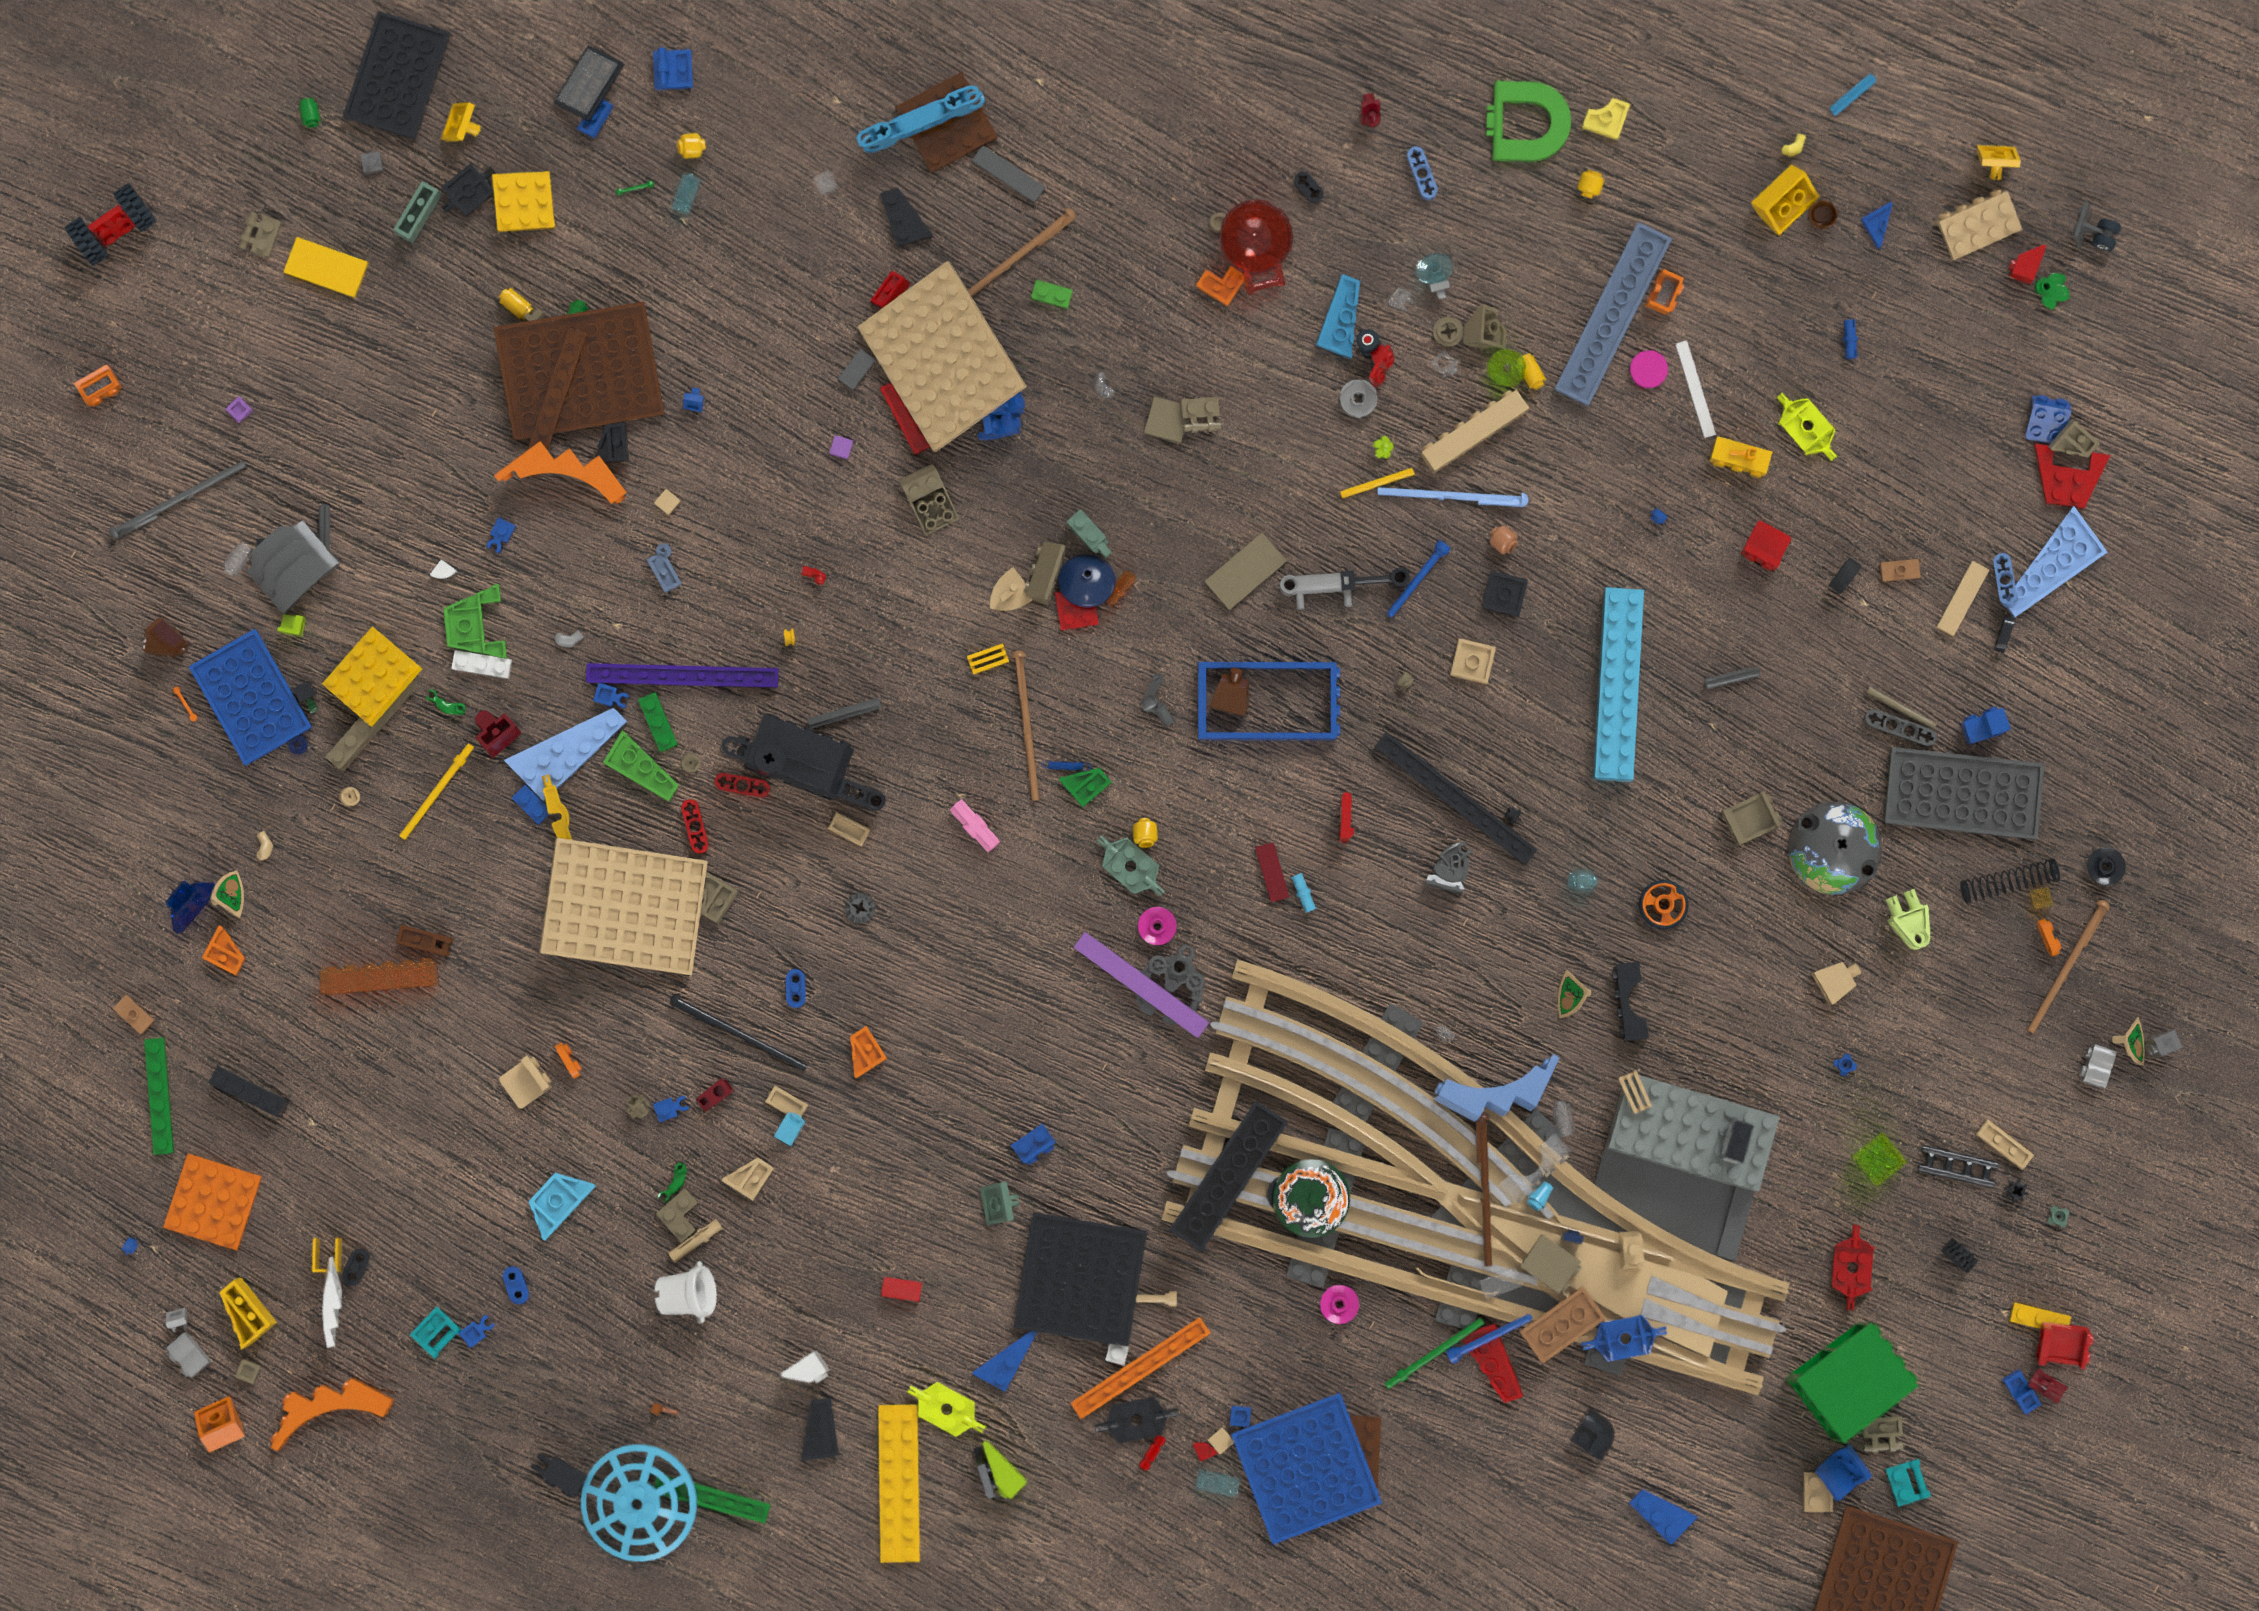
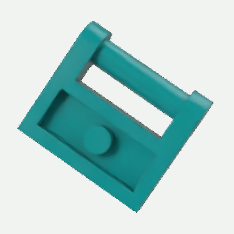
M437 1306L415 1328L410 1336L436 1359L439 1356V1352L462 1329ZM448 1325L451 1329L434 1347H431L429 1343Z
M1919 1458L1885 1469L1898 1507L1931 1497L1930 1490L1926 1488L1919 1467ZM1911 1467L1920 1491L1917 1494L1914 1493L1906 1470Z

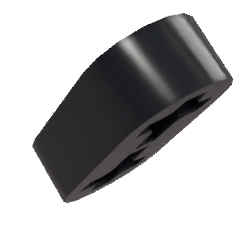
M1307 172L1297 173L1294 178L1295 187L1310 203H1320L1324 196L1322 188ZM1299 177H1301L1302 179L1305 177L1307 178L1306 184L1308 185V187H1306L1303 183L1299 184ZM1309 189H1312L1313 192H1317V191H1318V192H1319V195H1318L1319 198L1317 199L1316 197H1314V198L1312 199V198H1311L1312 192H1311Z
M2004 617L1995 642V651L2005 652L2015 619Z

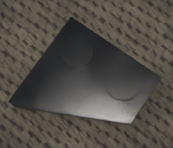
M625 422L605 425L603 437L598 443V450L595 457L599 455L605 464L629 461Z

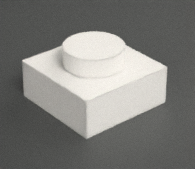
M1109 1344L1106 1361L1124 1365L1129 1347Z

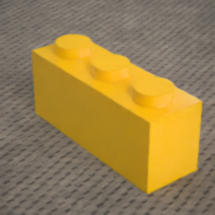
M1717 436L1709 461L1713 462V465L1723 468L1728 466L1731 467L1732 471L1739 473L1746 471L1750 473V476L1761 478V476L1764 477L1767 474L1772 451ZM1750 448L1757 449L1756 452L1750 451L1751 457H1757L1751 461L1743 456L1729 455L1730 450L1747 451Z

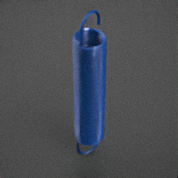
M1049 761L1048 767L1043 768L1083 770V762Z

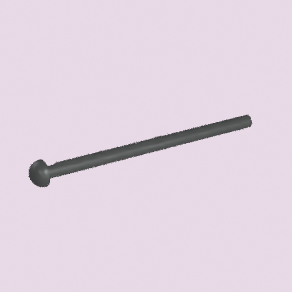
M241 461L117 527L112 525L109 529L111 537L118 539L158 518L157 514L186 498L190 499L198 492L246 468L245 462Z

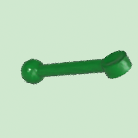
M649 181L646 184L634 187L616 189V194L620 196L625 192L646 187L652 188L655 184L654 181Z

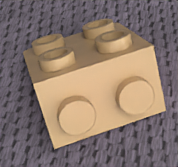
M526 1055L521 1059L522 1062L499 1078L505 1090L518 1108L521 1109L552 1088L549 1084L551 1082L550 1078L545 1072L541 1073L538 1068L540 1064L534 1056L531 1058Z

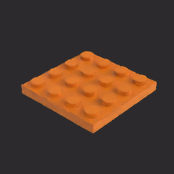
M188 1153L163 1228L238 1251L262 1176Z

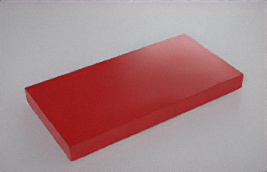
M890 382L882 386L880 390L914 455L931 448L893 384Z

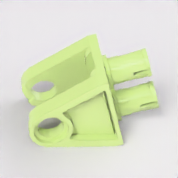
M1915 889L1903 893L1910 908L1906 913L1902 911L1897 895L1886 899L1892 914L1891 918L1887 921L1907 947L1917 950L1927 946L1930 942L1928 905L1923 906V904H1920ZM1915 935L1920 937V944L1915 941Z

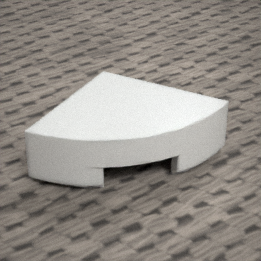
M440 560L430 576L436 579H445L455 575L457 570L443 560Z

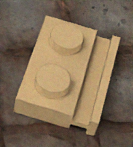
M1803 1472V1511L1833 1512V1496L1816 1472Z

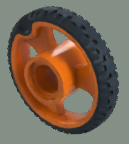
M1658 880L1650 883L1644 888L1639 898V912L1643 920L1656 929L1666 930L1676 927L1684 920L1689 908L1688 897L1683 888L1670 880ZM1657 887L1671 888L1669 895L1663 894L1657 898L1650 893ZM1681 899L1682 907L1680 914L1676 919H1673L1670 916V912L1674 908V901ZM1660 900L1668 902L1667 910L1659 907ZM1647 905H1653L1654 911L1662 916L1660 922L1653 920L1646 910Z

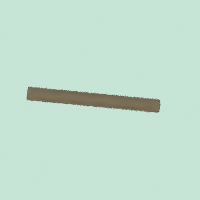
M1868 688L1867 694L1932 730L1935 729L1937 723L1876 689Z

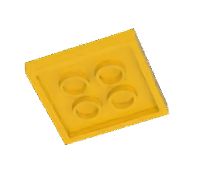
M549 171L492 174L497 232L554 229Z

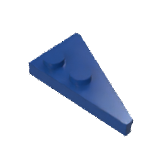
M1030 1331L980 1366L972 1374L1005 1392L1037 1331Z

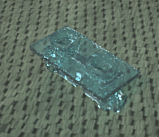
M690 173L682 175L671 207L672 210L689 215L701 179L696 178L695 175Z

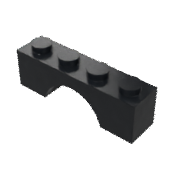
M1640 963L1614 965L1615 969H1612L1613 981L1616 980L1617 988H1614L1615 999L1619 1000L1617 1017L1621 1019L1622 1026H1619L1620 1038H1623L1624 1042L1649 1039L1647 1019L1637 1016L1629 1005L1631 989L1642 981Z
M221 1066L215 1068L208 1082L277 1118L282 1117L290 1102Z

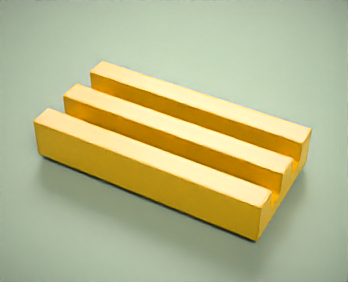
M1003 644L967 656L973 675L1009 662ZM1000 649H1001V652H1000V653H997V654L991 655V656H989V657H986V658L977 660V661H975V662L972 661V659L978 658V657H980V656H983V655H986V654H989V653H992V652H994V651H997V650H1000ZM1001 656L1004 657L1003 660L980 667L978 669H975L974 667L976 665L999 658Z

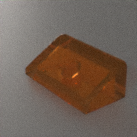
M1124 571L1115 583L1113 594L1105 603L1113 608L1134 584L1136 576L1128 571Z

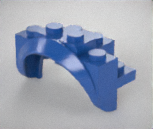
M1021 391L983 418L985 431L978 433L979 440H993L1020 434L1021 421L1019 417L1020 414L1024 413L1025 407ZM1002 415L1000 420L996 416Z

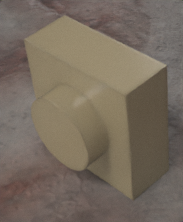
M242 1359L235 1377L255 1384L261 1365Z

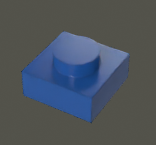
M1231 1406L1230 1426L1249 1427L1251 1407Z

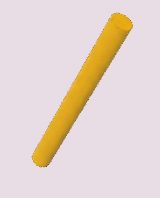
M1409 468L1342 490L1340 494L1343 499L1412 476L1414 471L1413 468Z

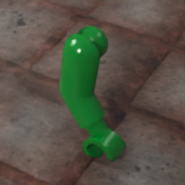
M428 690L435 697L430 699L425 696L426 700L436 703V706L444 714L463 715L465 713L466 707L463 703H447L442 698L437 697L436 691Z
M683 1163L675 1165L673 1182L666 1191L658 1194V1199L662 1195H667L664 1203H668L670 1195L676 1193L684 1185L687 1167Z

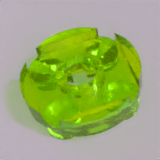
M1501 349L1493 354L1487 363L1490 378L1495 384L1501 387H1513L1523 380L1526 362L1519 352L1512 349ZM1504 364L1511 365L1509 373L1503 370Z

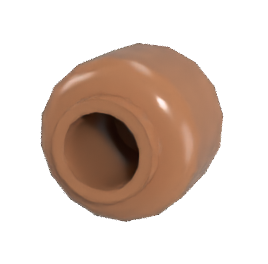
M1507 526L1495 527L1490 532V545L1501 554H1509L1517 547V535Z

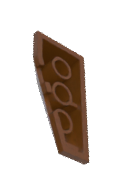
M159 617L145 629L144 637L146 639L143 641L144 646L142 650L149 655L176 657L177 655L181 656L184 654L190 644L175 626Z

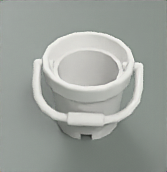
M698 1261L689 1272L660 1277L656 1281L655 1291H659L660 1297L655 1298L661 1314L696 1315L697 1322L702 1324L705 1321V1317L713 1313L717 1294L715 1281L709 1269L702 1266L701 1261Z

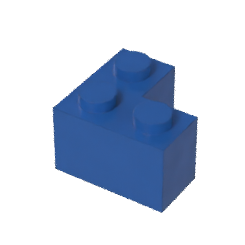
M1995 706L1982 712V716L1976 717L1974 714L1965 717V721L1960 723L1967 745L2002 735L2011 730L2004 708L1998 709Z

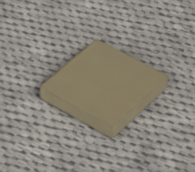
M1154 397L1144 434L1181 444L1184 434L1183 424L1187 423V419H1181L1180 403Z

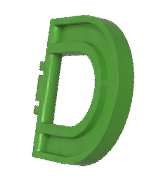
M1494 82V105H1487V111H1493V113H1487L1486 125L1487 129H1493L1486 131V136H1493V160L1536 162L1547 159L1557 153L1566 142L1571 128L1570 110L1560 93L1552 87L1538 82ZM1503 103H1528L1541 106L1550 117L1549 131L1537 140L1502 139Z

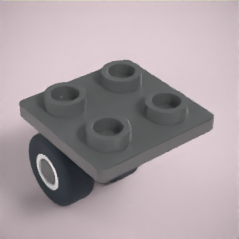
M2085 202L2078 212V218H2080L2078 225L2075 224L2072 231L2077 247L2082 248L2085 235L2089 233L2095 235L2092 241L2093 246L2106 251L2114 250L2116 241L2112 238V235L2119 234L2121 225L2110 219H2100L2097 227L2089 224L2092 211L2089 202Z

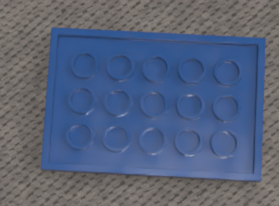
M253 629L189 666L190 671L245 766L313 728L257 629Z

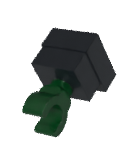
M307 681L293 688L300 702L306 701L310 713L313 714L319 711L312 698L316 695L311 681Z

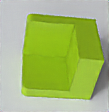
M284 614L281 627H278L277 631L282 634L303 637L306 618L299 615L291 616Z

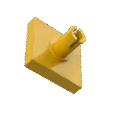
M469 102L452 104L441 136L442 140L446 142L463 141L466 132L473 136L479 134L480 125L470 122L475 107L474 104Z
M1977 145V155L1981 165L1991 166L1989 178L1995 180L1997 177V180H2001L2003 167L2020 168L2021 160L2015 147Z

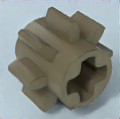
M642 1094L640 1096L633 1095L627 1100L628 1107L625 1110L633 1119L636 1117L643 1118L649 1112L648 1106L650 1103Z

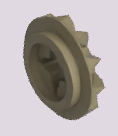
M1443 317L1435 323L1433 336L1436 342L1442 346L1452 347L1462 339L1463 326L1454 317ZM1446 325L1449 327V330L1454 331L1451 333L1450 339L1447 337V334L1442 333L1446 330Z

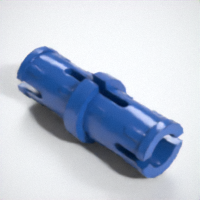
M1844 320L1843 342H1845V359L1858 358L1856 320Z

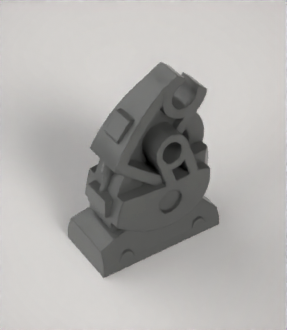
M1465 841L1450 847L1448 846L1439 855L1438 862L1434 865L1433 875L1427 876L1426 886L1462 895L1464 889L1462 883L1467 878L1469 867L1467 856L1471 853L1470 849L1467 852L1461 851V847L1466 845ZM1461 860L1464 862L1463 867H1461Z

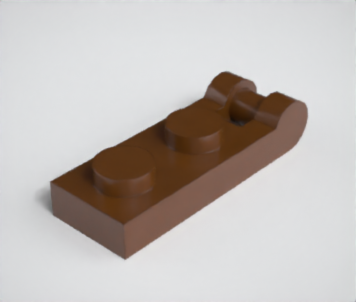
M401 925L396 944L449 957V946L453 943L454 938ZM438 940L443 941L441 949L436 948Z

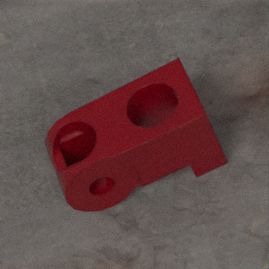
M724 1077L696 1099V1102L704 1112H707L735 1091Z

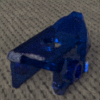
M181 881L169 898L165 900L166 905L169 908L171 907L172 926L176 934L183 932L210 901L216 885L214 882L193 883L189 885L186 881Z

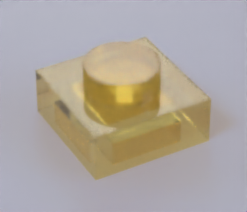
M2049 887L2029 891L2033 910L2053 906Z

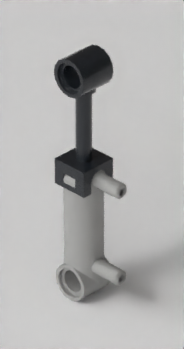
M1402 567L1394 569L1390 575L1354 577V570L1329 574L1287 575L1280 582V591L1285 596L1296 595L1298 610L1304 609L1303 594L1329 592L1344 593V606L1350 607L1352 606L1351 592H1355V585L1390 583L1394 588L1402 589L1407 586L1410 575ZM1402 574L1405 577V581L1397 582L1395 575ZM1291 581L1294 583L1295 588L1287 590L1284 584Z

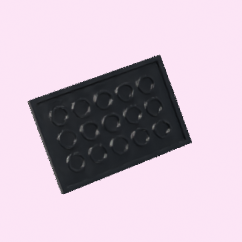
M378 11L342 117L416 141L451 34Z

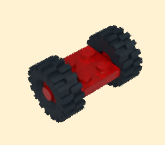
M127 183L113 193L119 204L90 225H87L81 217H78L64 227L77 248L92 266H95L109 256L104 247L114 243L123 234L130 232L133 227L136 226L142 233L157 222L130 183Z

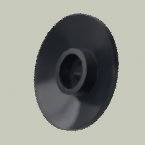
M2103 847L2095 850L2090 855L2087 862V870L2093 881L2100 885L2109 886L2122 879L2125 874L2126 863L2120 852L2113 848ZM2102 864H2107L2108 869L2106 871L2102 869Z

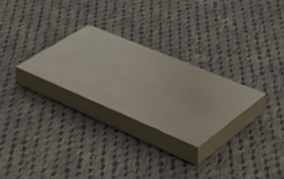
M1261 533L1205 580L1204 583L1230 611L1283 566L1287 560L1269 539Z

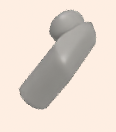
M579 630L571 636L563 635L562 633H557L554 636L557 645L568 648L573 647L584 638Z

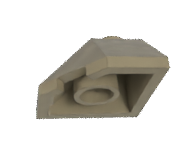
M1480 305L1464 325L1463 344L1475 348L1505 349L1506 329L1503 324L1500 325L1497 319L1498 313L1496 308L1486 305Z

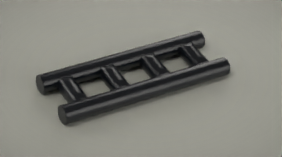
M1926 1145L1922 1146L1921 1152L1926 1153L1927 1158L1925 1165H1918L1919 1172L1994 1188L1995 1181L1989 1180L1991 1168L1998 1169L1999 1162ZM1935 1156L1946 1158L1944 1169L1933 1167ZM1954 1160L1965 1162L1963 1174L1952 1171ZM1973 1164L1984 1166L1982 1178L1970 1175Z

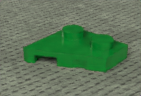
M1100 768L1059 778V781L1082 808L1112 783Z

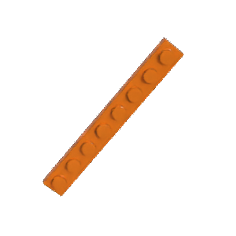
M1200 1317L1072 1401L1071 1405L1080 1419L1084 1418L1209 1335L1210 1331Z

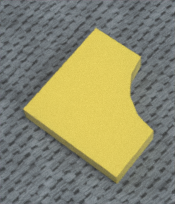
M1612 98L1610 103L1602 109H1588L1582 128L1618 140L1630 104Z

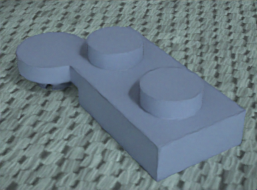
M662 543L656 548L657 555L648 558L647 561L666 594L682 585L668 560L672 550L669 545Z

